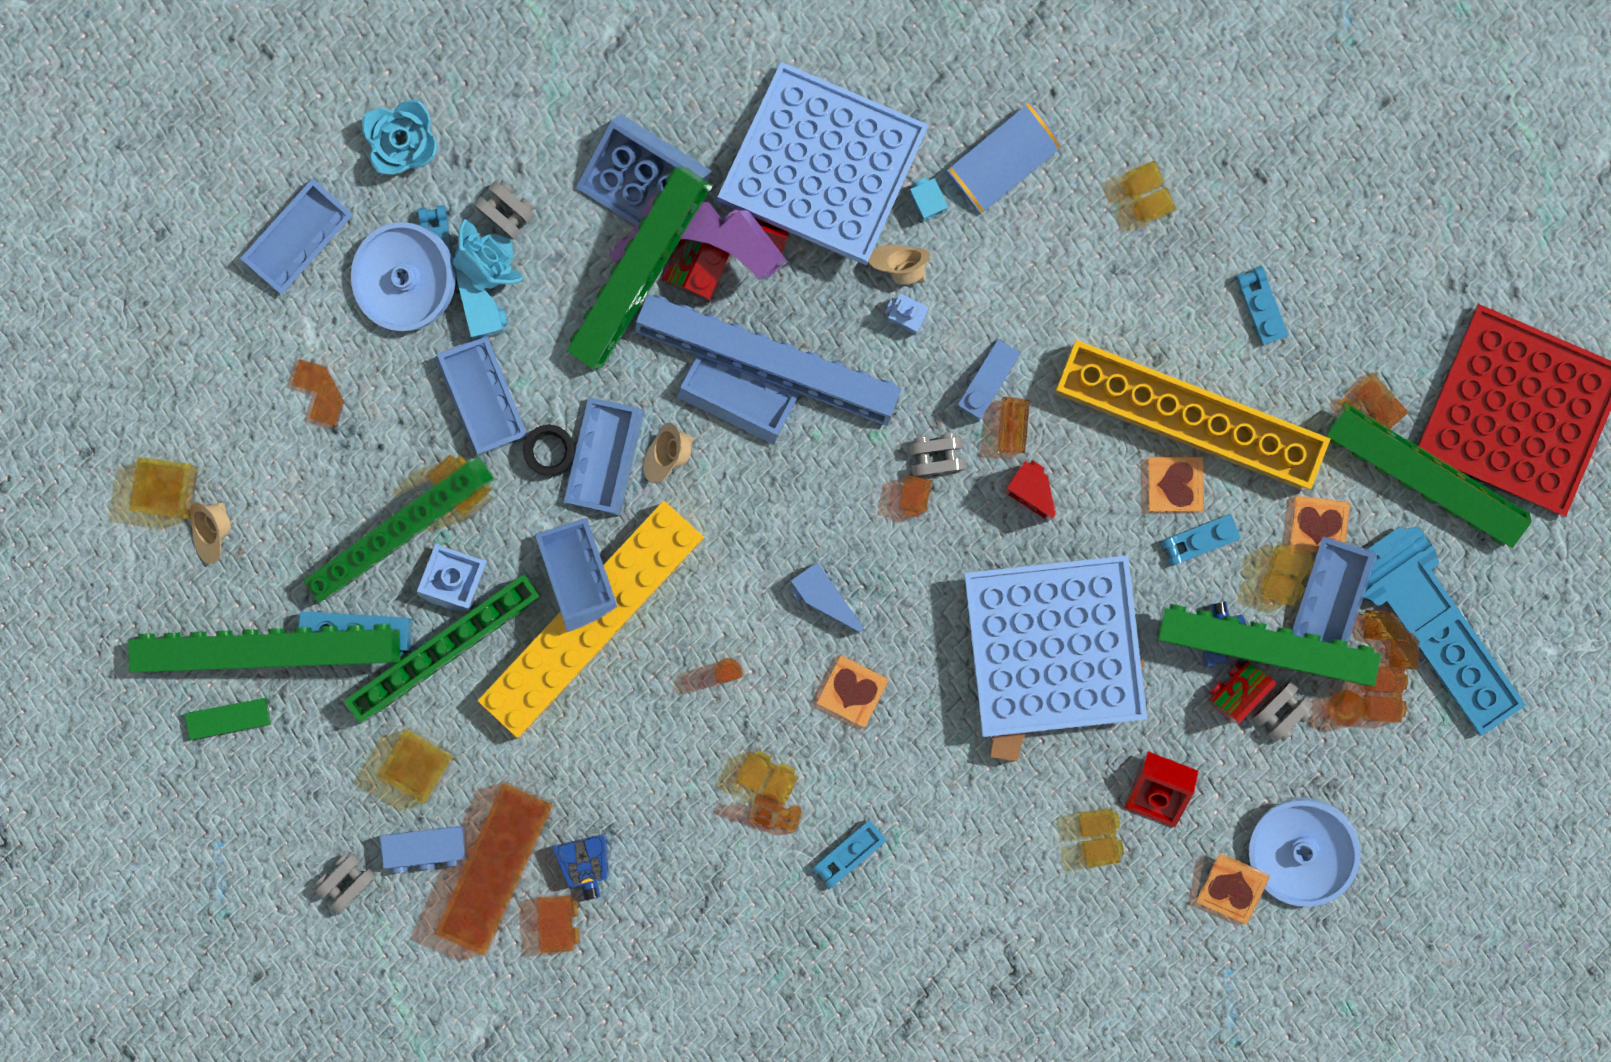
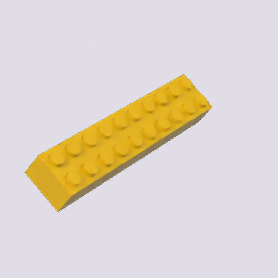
M1075 340L1054 391L1056 395L1305 492L1312 489L1330 442L1328 437L1078 340Z
M663 500L603 565L618 607L596 621L570 632H567L561 612H559L482 695L478 702L517 738H521L705 538Z

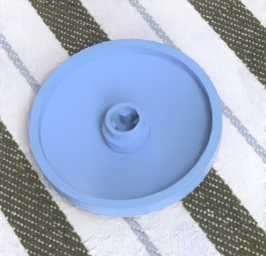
M397 222L374 230L359 246L351 268L353 294L363 313L377 325L395 331L418 330L437 320L448 307L455 289L456 272L448 247L437 234L418 224Z
M1294 798L1278 803L1270 808L1257 822L1249 845L1251 867L1269 874L1263 888L1278 900L1294 906H1319L1335 900L1350 887L1356 877L1360 864V842L1352 823L1337 808L1317 799Z

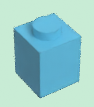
M923 178L912 184L914 188L910 189L909 195L922 223L947 212L948 205L935 178L929 181L927 178Z

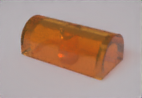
M1002 397L997 452L1025 454L1030 400Z
M723 659L715 667V678L718 683L743 678L744 676L741 664L734 659Z

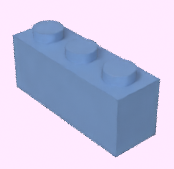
M465 825L380 836L383 868H391L392 873L408 871V866L418 865L419 870L435 868V863L445 862L446 867L462 865V860L469 858Z

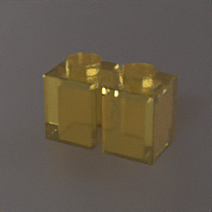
M1155 160L1123 175V182H1121L1122 190L1126 197L1130 196L1135 204L1132 206V212L1138 222L1142 221L1143 226L1167 217L1176 211L1177 208L1167 187L1141 198L1142 195L1160 188L1161 184L1164 183Z
M1278 541L1270 565H1272L1273 569L1295 575V578L1268 569L1260 590L1262 596L1291 606L1295 605L1296 600L1300 601L1305 589V585H1302L1301 582L1305 575H1310L1314 560L1311 559V553Z
M758 749L755 754L750 752L735 782L758 792L770 768L774 772L762 796L784 806L799 777L794 774L796 769L784 762H781L780 766L770 762L772 756Z
M1111 807L1079 811L1078 819L1081 836L1090 837L1109 834V838L1082 841L1085 866L1095 867L1121 863L1120 856H1124L1122 840H1117L1116 829H1120L1118 812L1113 813V808Z

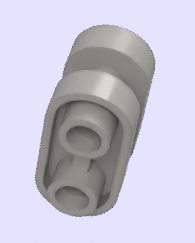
M502 180L500 184L494 181L488 188L493 196L488 201L480 197L474 206L506 235L515 240L521 233L516 225L521 220L529 224L535 217V214L532 212L535 208L526 199L522 198L519 201L512 195L514 189ZM501 202L513 212L508 219L496 209Z
M956 433L942 434L939 440L930 441L929 436L913 439V444H909L910 456L919 457V464L912 466L913 477H925L967 470L966 460L964 458L957 459L956 450L963 449L964 446L962 437H957ZM945 452V461L930 463L929 454Z
M1291 680L1278 689L1252 716V719L1259 726L1266 722L1271 726L1267 734L1275 742L1279 739L1282 742L1288 739L1294 732L1292 727L1298 721L1301 723L1306 721L1314 712L1311 709L1314 704L1306 696L1300 700L1294 696L1298 687ZM1287 703L1291 708L1279 719L1275 713Z
M354 853L350 856L344 854L334 864L337 869L330 876L327 873L324 874L315 884L318 887L315 893L322 900L329 895L335 900L330 908L337 915H340L377 877L370 869L362 874L356 868L361 863V860ZM350 876L355 882L343 893L338 886Z

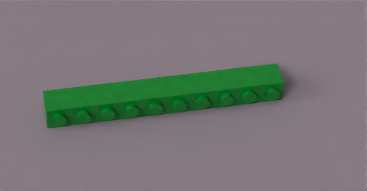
M374 624V630H364V625L347 626V631H338V626L321 627V632H311V627L294 628L295 633H285V628L268 629V634H259V629L242 630V635H233V630L216 631V636H207V631L190 632V637L182 638L180 632L164 633V638L155 639V634H138V639L128 640L129 672L400 663V629H391L390 624Z

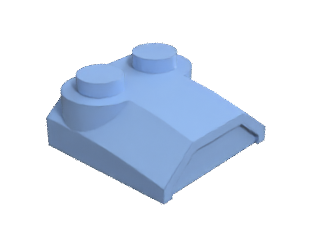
M435 543L417 589V595L430 603L453 611L469 612L487 560H481Z

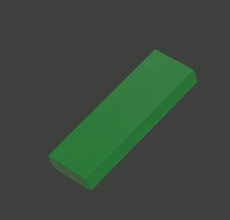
M267 698L185 713L189 740L271 725Z

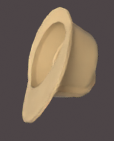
M885 245L874 249L868 262L874 269L888 272L893 281L899 285L924 283L926 280V263L930 259V253L923 248Z
M674 423L664 424L644 457L643 472L646 479L651 483H659L669 475L673 468L686 464L691 455V445L694 438L679 431Z
M195 502L190 508L194 546L204 562L214 564L221 556V540L229 534L231 522L223 503L218 502L205 506L202 503Z

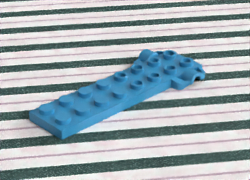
M1399 526L1368 547V550L1377 552L1378 555L1363 598L1368 599L1375 606L1386 602L1477 734L1483 736L1526 706L1432 572V569L1438 566L1439 560L1434 546L1428 542L1424 532L1417 527L1403 530Z

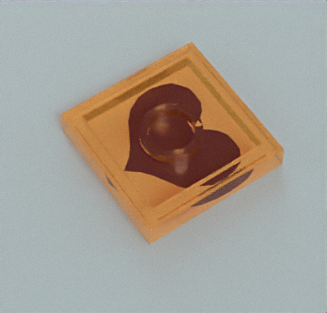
M1203 457L1148 458L1149 512L1204 511Z
M1295 496L1289 550L1317 553L1323 536L1346 542L1350 502Z
M840 655L817 704L865 728L889 679Z
M1219 852L1196 899L1197 903L1247 925L1270 879V875Z

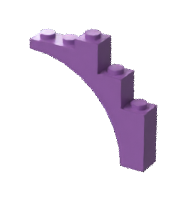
M656 195L646 202L647 207L641 211L644 216L648 215L653 208L652 202ZM703 202L681 238L709 243L727 251L744 263L758 279H768L788 262L747 210L732 211L724 218V222L710 203ZM639 223L633 228L634 233L628 238L620 239L614 245L615 250L609 256L615 263L623 258L626 253L624 252L625 246L632 238H635L639 231Z

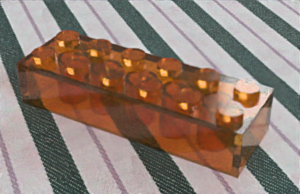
M507 781L502 783L434 934L482 956H486L489 953L556 803Z

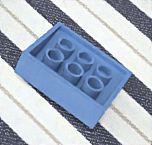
M620 114L611 120L576 188L636 226L645 217L641 211L647 207L646 202L652 196L663 191L667 184L666 178L673 169L687 167L706 181L712 171L623 114Z

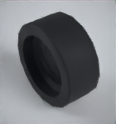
M551 424L538 426L532 430L526 437L523 446L524 459L528 466L539 475L547 477L559 476L567 471L573 463L576 451L574 441L568 432L559 426ZM545 435L557 436L565 445L564 458L555 466H543L534 457V445L539 438Z

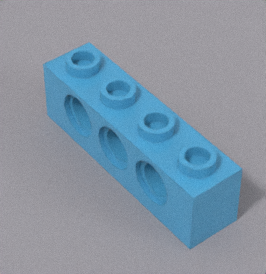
M300 611L299 627H311V632H321V627L328 624L338 626V631H347V626L364 625V630H374V624H390L391 629H400V656H403V650L411 651L413 618Z

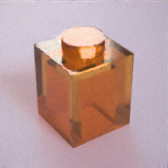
M905 475L898 509L904 510L903 515L919 518L920 513H926L932 480Z

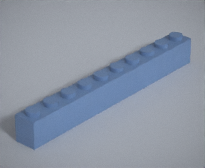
M647 294L636 321L635 333L691 354L699 355L710 361L885 426L889 424L902 389L891 381H880L872 378L867 372L848 369L844 364L837 361L829 362L821 359L816 353L802 352L795 349L789 343L775 342L770 340L765 334L748 332L738 324L721 322L713 315H703L694 312L689 306H678L659 295L651 296Z

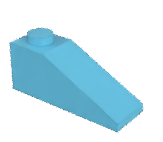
M455 267L471 338L477 340L486 336L490 337L505 333L504 325H508L505 309L500 310L497 303L485 289L483 291L476 289L472 285L471 279L463 271Z

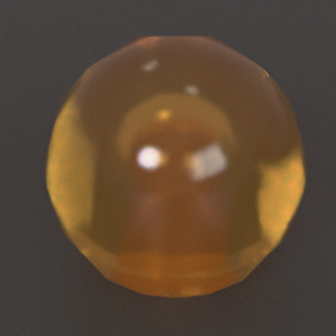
M1341 690L1333 694L1328 700L1327 713L1335 725L1347 728L1358 724L1363 719L1365 706L1363 699L1358 694L1350 690Z

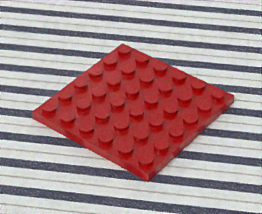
M1478 304L1417 446L1471 478L1559 516L1566 517L1611 411V360Z

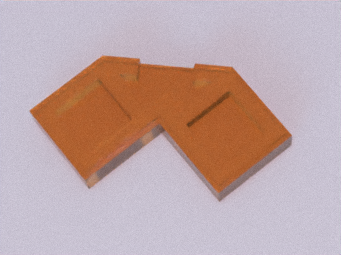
M300 359L292 385L317 393L310 419L337 427L345 401L327 367Z
M1366 610L1364 613L1363 638L1391 641L1389 667L1417 670L1420 641L1415 635L1403 626L1401 620L1394 612Z

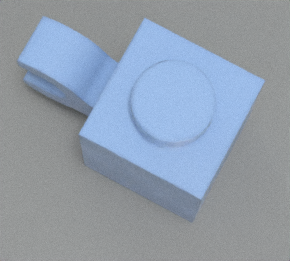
M900 293L897 300L891 299L885 312L890 314L888 322L916 335L929 307Z

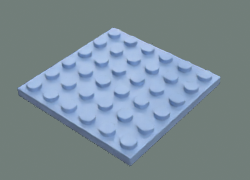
M780 62L718 194L717 202L738 211L747 210L753 217L867 265L929 125Z
M1128 555L964 573L982 737L1147 719Z

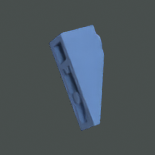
M998 339L956 409L979 422L1021 353Z
M818 562L791 580L793 586L790 588V591L798 602L803 599L807 605L857 632L864 630Z

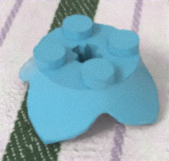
M406 100L400 103L394 110L377 108L363 115L362 132L372 147L370 161L378 173L398 174L407 169L424 167L435 158L437 141L431 134L430 115L420 100ZM403 134H406L407 142L398 145L396 137L398 135L402 137Z
M464 219L459 229V243L455 257L452 259L453 265L458 270L463 271L471 279L472 285L480 291H483L485 288L497 287L500 284L521 282L523 278L517 270L511 269L512 266H509L513 260L511 238L497 234H487L478 238L480 233H477V229L473 224Z

